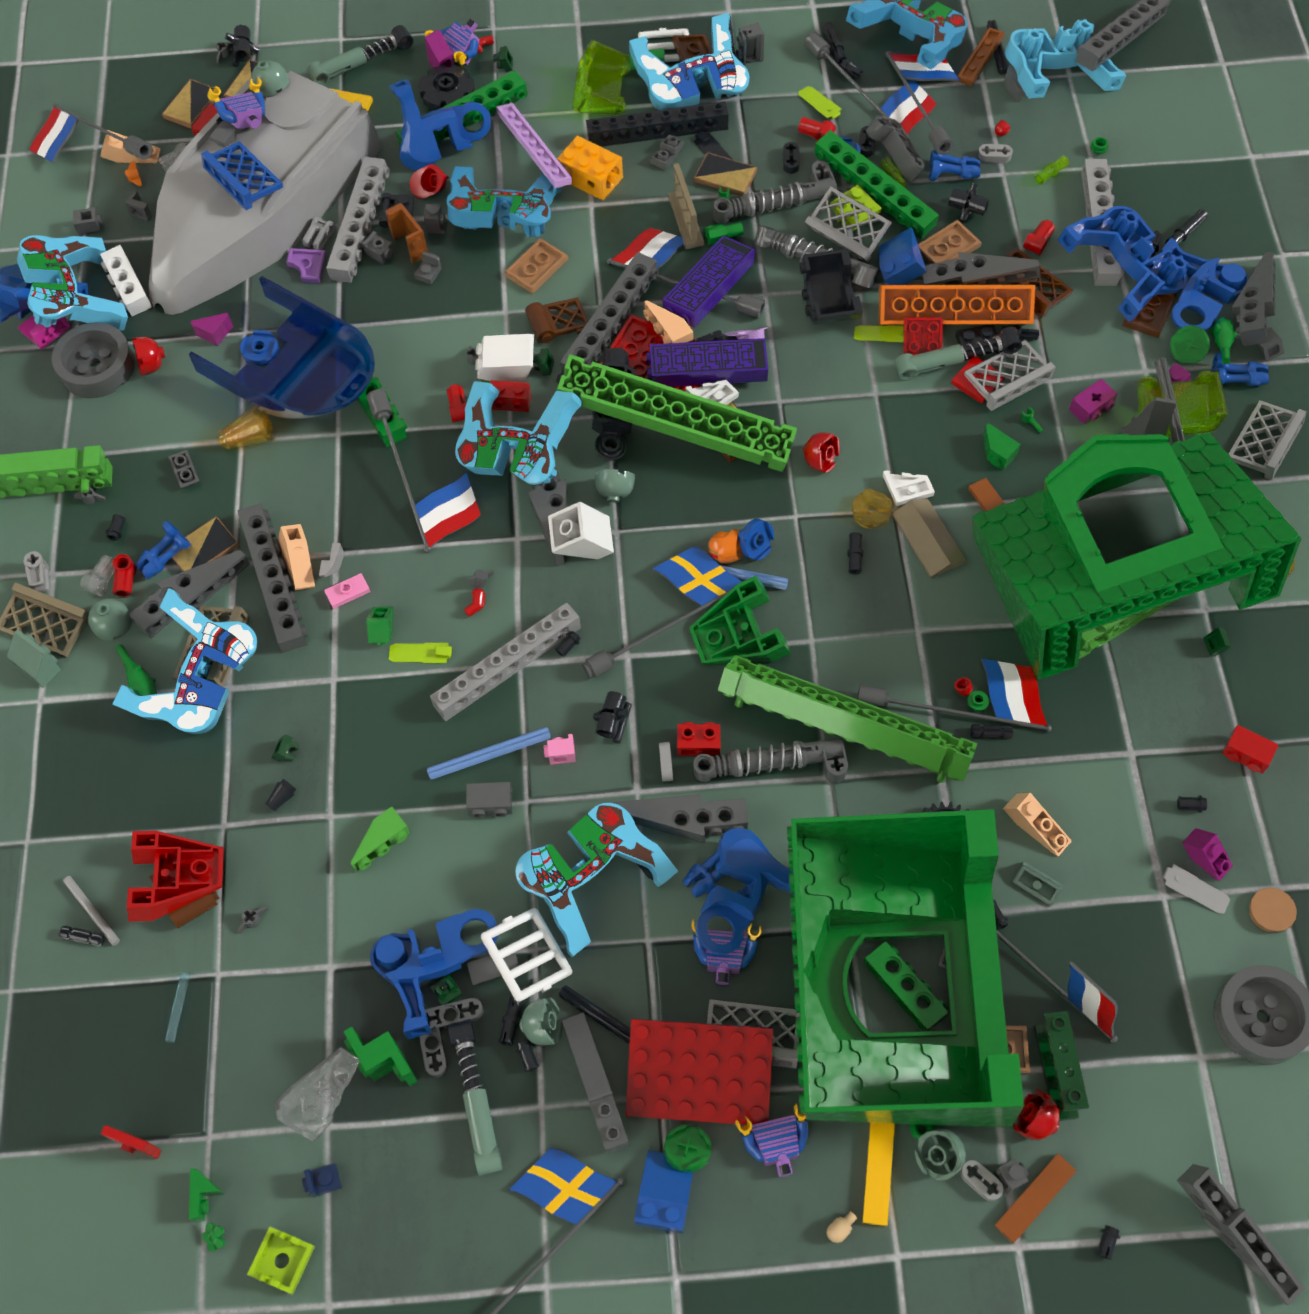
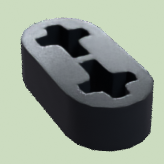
M869 126L863 127L860 131V153L864 157H871L875 147V140L871 137L866 138V129Z
M787 142L783 147V169L789 174H794L799 170V145L795 142Z

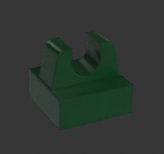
M507 46L500 47V52L493 55V62L498 61L497 69H505L506 72L513 71V57Z
M541 348L539 354L533 355L534 369L541 370L543 376L551 375L554 359L548 348Z
M1218 627L1203 637L1210 656H1217L1232 648L1224 628Z
M288 735L282 736L278 740L272 759L279 762L281 760L293 761L295 756L289 753V749L297 751L299 745L292 741V737Z
M450 974L430 987L441 1005L452 1003L463 995Z

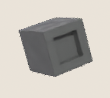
M1271 327L1268 328L1267 343L1258 344L1265 362L1284 354L1282 339Z

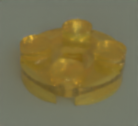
M865 489L853 501L852 513L854 520L865 528H874V526L879 525L880 527L884 526L891 518L892 500L879 491ZM868 507H875L877 511L873 510L872 512H869Z

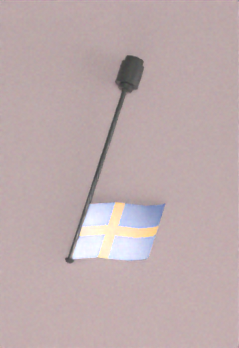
M695 546L652 568L653 571L667 578L684 596L700 605V607L612 655L610 652L606 653L602 650L587 658L586 662L582 664L585 673L589 678H596L613 669L612 664L615 663V657L718 602L731 589L743 581L728 573L709 554Z
M550 1148L509 1189V1191L528 1197L552 1215L573 1223L575 1226L490 1314H497L620 1186H624L623 1179L613 1180L593 1171L570 1154Z

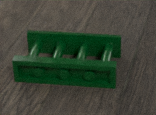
M1068 1011L1044 1013L1045 1024L1035 1025L1034 1032L1047 1093L1058 1106L1059 1121L1078 1119V1110L1088 1109L1089 1104Z

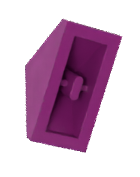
M228 313L191 321L196 336L217 346L233 328Z

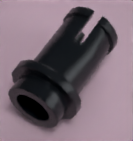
M845 59L840 67L858 80L863 73V69L851 63L850 59Z
M113 515L111 524L105 531L106 537L109 540L117 541L122 537L121 530L126 520L122 515Z
M574 631L567 632L564 640L555 648L556 652L565 658L575 645H579L580 636Z
M1198 795V797L1178 796L1177 809L1178 811L1195 810L1198 813H1202V811L1207 810V799L1202 798L1201 795Z
M993 900L996 930L999 931L1008 926V918L1004 917L996 900Z
M529 1040L522 1041L516 1045V1053L520 1054L525 1072L539 1067L532 1049L534 1045Z
M1105 1225L1104 1229H1101L1103 1234L1095 1254L1107 1260H1112L1117 1239L1121 1238L1119 1236L1120 1231Z

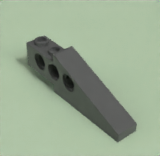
M1273 251L1266 252L1232 306L1235 322L1240 326L1236 328L1238 333L1237 339H1241L1242 346L1267 343V317L1275 316L1276 265Z
M958 252L959 259L926 265L927 272L923 274L924 285H1009L1041 278L1038 260Z
M557 472V475L550 479V483L546 484L543 482L538 485H531L533 490L528 492V495L556 566H560L565 563V555L552 553L548 521L549 515L567 508L566 479L561 481Z
M238 550L158 581L156 584L159 590L151 594L144 603L137 606L129 615L134 623L151 639L174 620L160 608L168 588L175 590L186 604L198 609L250 564L245 554Z
M701 794L613 802L627 810L637 825L705 843V834L719 836L722 833H726L729 829H748L745 798L701 802ZM721 816H728L730 820L725 822L719 818ZM703 817L708 819V822L703 824L697 820ZM681 819L687 823L680 826L676 824V821Z
M584 1012L562 1020L606 1154L608 1155L630 1147Z
M1192 1164L1177 1181L1203 1214L1202 1220L1282 1304L1289 1306L1305 1289L1247 1211L1239 1208L1211 1169Z

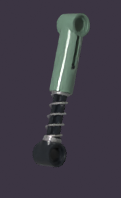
M398 25L392 29L391 35L387 36V39H380V42L373 43L369 47L366 46L364 49L356 47L322 63L312 62L308 65L306 71L312 81L324 86L328 83L329 79L366 64L367 58L370 60L369 57L373 55L377 57L376 54L380 52L384 54L383 51L391 50L390 48L409 49L413 45L414 39L403 25Z
M1007 327L1001 330L998 336L993 337L992 340L976 341L975 344L971 345L968 343L964 347L956 344L914 356L908 353L902 354L895 359V364L900 379L907 381L915 378L920 373L963 363L964 358L968 359L970 356L975 355L976 357V355L982 353L985 355L986 352H994V350L1004 351L1005 354H1013L1022 348V343L1015 327Z
M468 1019L449 1024L450 1041L452 1047L457 1050L456 1054L460 1057L459 1065L462 1067L461 1075L464 1077L463 1086L466 1087L463 1100L478 1175L482 1176L503 1170L486 1089L480 1088L482 1087L478 1079L480 1075L477 1074L476 1069L478 1064H475L474 1055L476 1054H473L472 1049L476 1038L472 1021Z

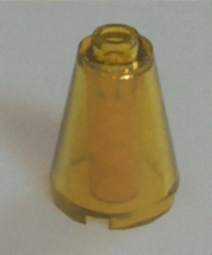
M260 404L252 406L219 431L217 438L222 447L233 449L275 440V435H271V431L274 430L273 425L265 410H259Z

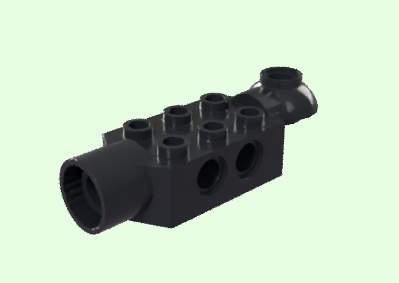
M609 348L602 353V365L635 375L636 370L629 366V353L626 350ZM593 411L592 429L600 434L595 440V450L598 455L609 461L621 458L627 449L623 436L631 433L633 423Z

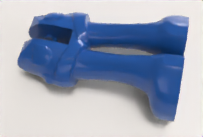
M936 150L931 151L929 181H936L941 173H953L963 179L980 177V160L968 156L959 158L947 154L940 155Z
M1221 352L1215 353L1211 369L1213 385L1246 383L1247 386H1261L1269 383L1268 365L1253 361L1248 362V364L1229 363L1224 365Z
M167 520L162 524V528L165 531L163 539L150 550H144L134 565L139 571H142V575L146 579H150L160 573L165 568L164 564L178 552L187 550L192 546L191 542ZM173 543V545L166 552L160 555L167 547H169Z
M719 847L701 865L695 864L690 868L689 873L683 879V883L687 887H691L701 879L691 890L696 898L709 893L725 875L716 871V869L709 873L720 861Z

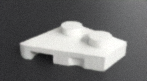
M727 380L702 384V387L692 388L691 386L685 388V392L725 405L739 396V392Z
M883 471V478L896 507L904 505L911 500L934 496L935 491L927 475H911L910 473L896 475L890 474V471Z

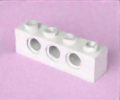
M121 245L101 253L100 255L103 259L101 265L106 273H110L107 277L111 285H116L113 289L118 298L122 297L123 300H120V303L124 304L125 310H128L133 317L152 308Z

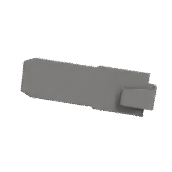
M1173 864L1172 868L1167 867L1162 879L1166 880L1164 885L1187 898L1190 897L1216 913H1225L1230 902L1227 894L1203 882L1197 876Z

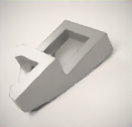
M332 543L330 560H321L320 577H327L339 571L344 557V551L340 543Z

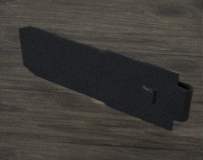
M701 131L695 135L696 139L693 142L704 154L708 152L732 159L709 132Z

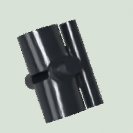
M237 25L234 28L233 35L228 32L225 35V39L232 44V65L234 67L239 66V61H248L250 59V52L255 54L259 52V47L250 42L251 32L249 27L245 25Z
M971 183L969 190L966 192L954 188L951 193L948 205L960 209V220L966 221L968 214H971V212L984 216L988 209L989 199L977 195V184Z
M610 691L607 693L602 710L593 715L594 720L598 721L595 732L604 738H613L612 741L619 744L622 740L632 704L626 702L627 698L623 694Z

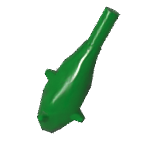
M1220 317L1215 321L1209 333L1213 335L1214 342L1221 351L1222 363L1227 365L1230 363L1231 345L1238 333L1235 332L1234 323L1231 320Z
M122 644L117 645L115 649L123 661L129 688L137 696L157 694L154 685L156 679L151 678L144 668L140 667L130 658Z

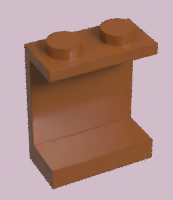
M402 203L386 210L389 229L393 239L396 240L408 234L406 242L411 262L415 263L422 260V253L424 251L428 253L421 227Z

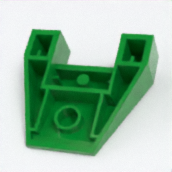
M756 575L737 584L689 627L703 665L728 664L735 655L750 660V663H772L791 654L785 636L778 628L763 635L760 632L752 610L770 602L764 584Z

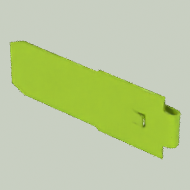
M807 86L798 92L799 96L826 118L830 117L833 120L841 115L839 111L842 109L813 87Z
M859 325L855 327L854 339L858 341L903 343L904 325Z
M395 643L390 645L388 660L392 662L447 663V659L451 658L452 647L448 646L449 643Z

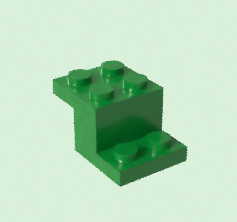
M353 1027L344 1031L347 1039L343 1041L354 1058L358 1057L354 1061L365 1078L370 1076L373 1081H376L393 1070L401 1083L406 1081L411 1086L418 1082L397 1043L388 1031L364 1045L361 1037Z

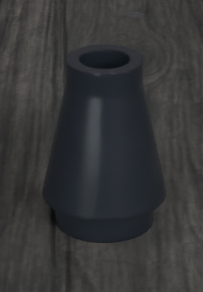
M282 779L281 782H277L265 804L273 811H276L295 795L293 793L297 789L285 779Z

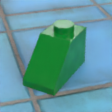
M988 423L986 425L983 440L987 460L995 467L1004 470L1017 456L1021 444Z
M393 606L373 607L366 619L369 643L385 645L387 642H390L393 634Z

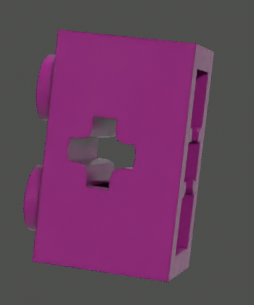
M1100 379L1072 399L1069 410L1086 425L1091 420H1097L1105 410H1111L1116 404L1115 399L1118 393Z

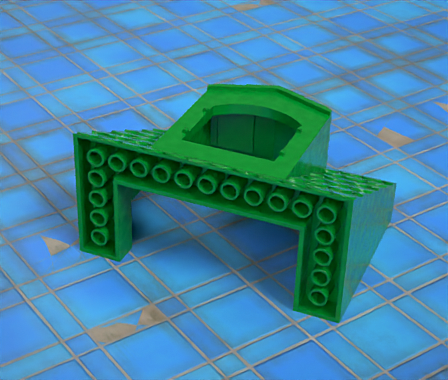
M1209 432L1196 434L1188 440L1177 441L1172 445L1168 442L1169 438L1161 434L1094 435L1070 454L1071 457L1046 476L1044 490H1039L1028 497L1017 498L1014 502L1008 504H1000L989 511H980L975 516H972L973 537L1037 681L1077 668L1082 633L1228 581H1231L1228 589L1239 610L1281 595L1302 538ZM1151 475L1160 476L1191 534L1105 564L1101 552L1082 516V512L1077 506L1078 502Z
M994 809L791 819V827H787L788 848H792V850H788L789 870L794 871V873H789L791 894H795V896H790L792 917H796V920H791L793 941L797 940V944H792L794 964H798V968H793L795 988H799V992L795 993L796 1013H800V1017H796L797 1037L802 1038V1042L797 1043L798 1062H803V1068H798L800 1088H804V1094H799L801 1113H805L806 1120L1011 1128L1024 1107L1019 1054H1008L992 880L999 857ZM943 937L951 1031L870 1033L855 1014L850 1003L847 988L849 967L859 946L864 940Z

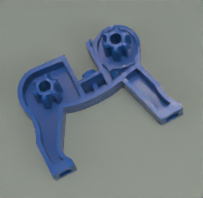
M1114 206L1100 216L1085 217L1065 227L1058 238V241L1068 253L1073 252L1078 245L1109 247L1121 267L1138 282L1117 308L1129 322L1136 318L1152 297L1160 294L1177 293L1185 287L1188 281L1186 272L1189 268V262H1186L1182 255L1178 257L1170 256L1173 252L1167 249L1149 259L1154 252L1152 240L1156 235L1136 211L1126 206Z

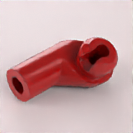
M492 35L479 38L477 53L483 51L482 46L494 44Z
M475 588L472 591V604L464 608L468 617L484 608L486 595L483 589Z

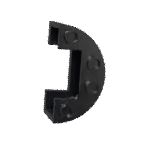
M848 249L803 255V262L800 263V273L803 274L804 281L802 299L807 303L805 305L806 316H810L814 325L860 319L862 317L863 310L860 297L854 296L850 279L852 264Z

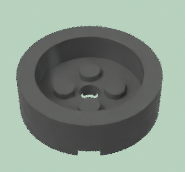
M87 323L71 329L58 340L52 352V365L62 384L72 394L84 398H98L115 392V388L122 383L124 385L127 383L134 371L135 358L125 336L120 330L105 323ZM97 361L100 363L97 367H91Z
M1256 965L1239 971L1221 987L1214 1002V1022L1221 1039L1235 1054L1238 1053L1252 1063L1275 1065L1291 1059L1309 1045V991L1292 974L1277 967ZM1258 1011L1268 1015L1267 1023H1262L1257 1019L1256 1014Z

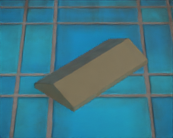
M928 498L911 500L892 513L894 520L930 578L967 563V560Z

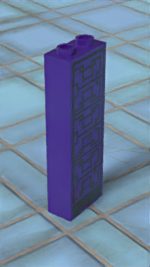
M723 235L663 298L662 308L684 318L690 327L695 328L754 264L755 249Z
M765 338L651 344L650 352L646 353L647 364H651V368H647L648 380L669 387L702 385L727 380L729 383L768 381Z

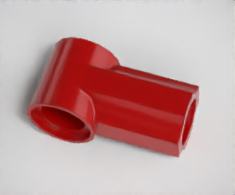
M806 117L801 118L798 126V132L812 136L816 141L820 140L830 130L834 133L836 131V126L831 121L825 120L820 123Z
M1047 219L1041 221L1034 232L1028 234L1023 248L1040 256L1046 247L1047 241L1055 231L1052 221Z
M457 384L451 385L446 391L450 404L449 411L452 423L465 421L467 402L462 386Z
M119 554L113 559L115 572L112 593L121 598L132 595L133 578L137 572L135 564L127 554Z

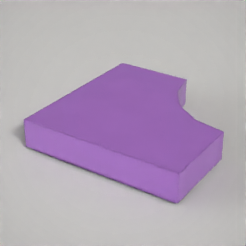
M290 248L286 263L288 267L295 268L300 272L302 282L321 283L327 253L326 250Z

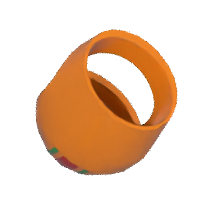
M740 530L720 531L711 537L708 543V551L715 561L729 564L741 559L743 553L740 548V541L738 540Z

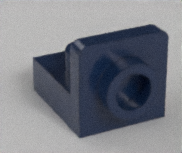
M336 1163L312 1171L310 1169L304 1170L305 1177L302 1178L305 1192H309L313 1197L342 1188Z

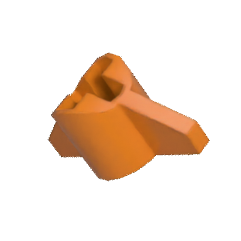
M132 161L128 170L125 171V175L129 182L141 187L143 185L136 163Z

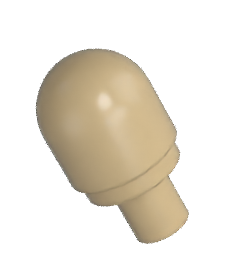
M850 1211L844 1218L840 1216L828 1226L827 1236L832 1242L840 1243L851 1233V1225L857 1219L854 1213Z

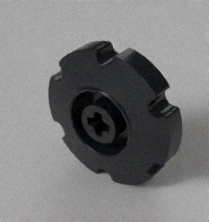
M446 65L434 67L428 70V75L421 77L419 81L420 97L424 100V104L432 110H438L475 91L474 80L470 78V73L457 65L452 67H446Z

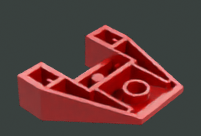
M156 830L132 831L131 853L133 864H154L153 887L128 888L127 914L129 922L154 921L222 888L223 847Z

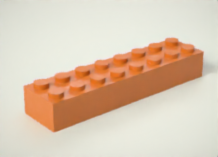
M879 285L878 324H904L905 317H943V324H1033L1035 285Z

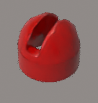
M1000 120L995 126V133L998 136H1005L1011 130L1010 125L1004 120Z
M966 677L958 679L954 684L957 693L961 696H968L973 690L971 680Z

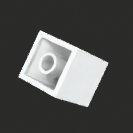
M534 335L484 336L481 343H478L476 347V354L478 355L475 364V370H478L477 378L488 381L525 382L533 367Z
M582 502L573 504L548 516L552 553L590 559H600L614 553L609 516Z

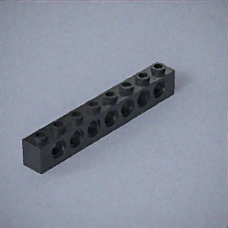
M726 101L588 119L586 120L588 141L604 147L663 139L668 135L678 137L698 134L701 131L705 133L728 130L729 114Z

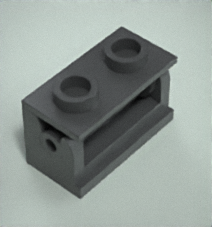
M759 23L739 28L736 55L744 66H746V63L763 61L765 34Z
M510 782L467 784L466 809L469 816L474 818H483L485 815L505 817L507 814H512V787Z

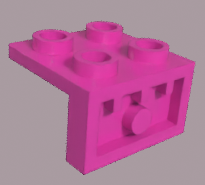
M31 316L18 326V329L42 350L71 326L65 316L57 319L56 324H51L49 328L36 324L34 321L35 317Z

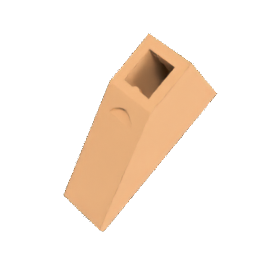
M112 132V133H114V134H116V135H118V136H120V137H122V138H124V139L127 138L126 136H123V135L117 134V133H115V132ZM106 134L100 157L117 163H131L132 161H135V163H157L161 148L152 146L151 156L146 160H142L126 152L124 142Z
M645 301L644 316L648 321L652 322L655 332L662 336L664 344L687 343L693 340V331L684 318L649 301Z
M301 524L282 526L277 541L294 589L314 588L315 583L307 541Z
M1016 793L1003 808L1021 829L1055 856L1059 857L1072 842L1031 793Z

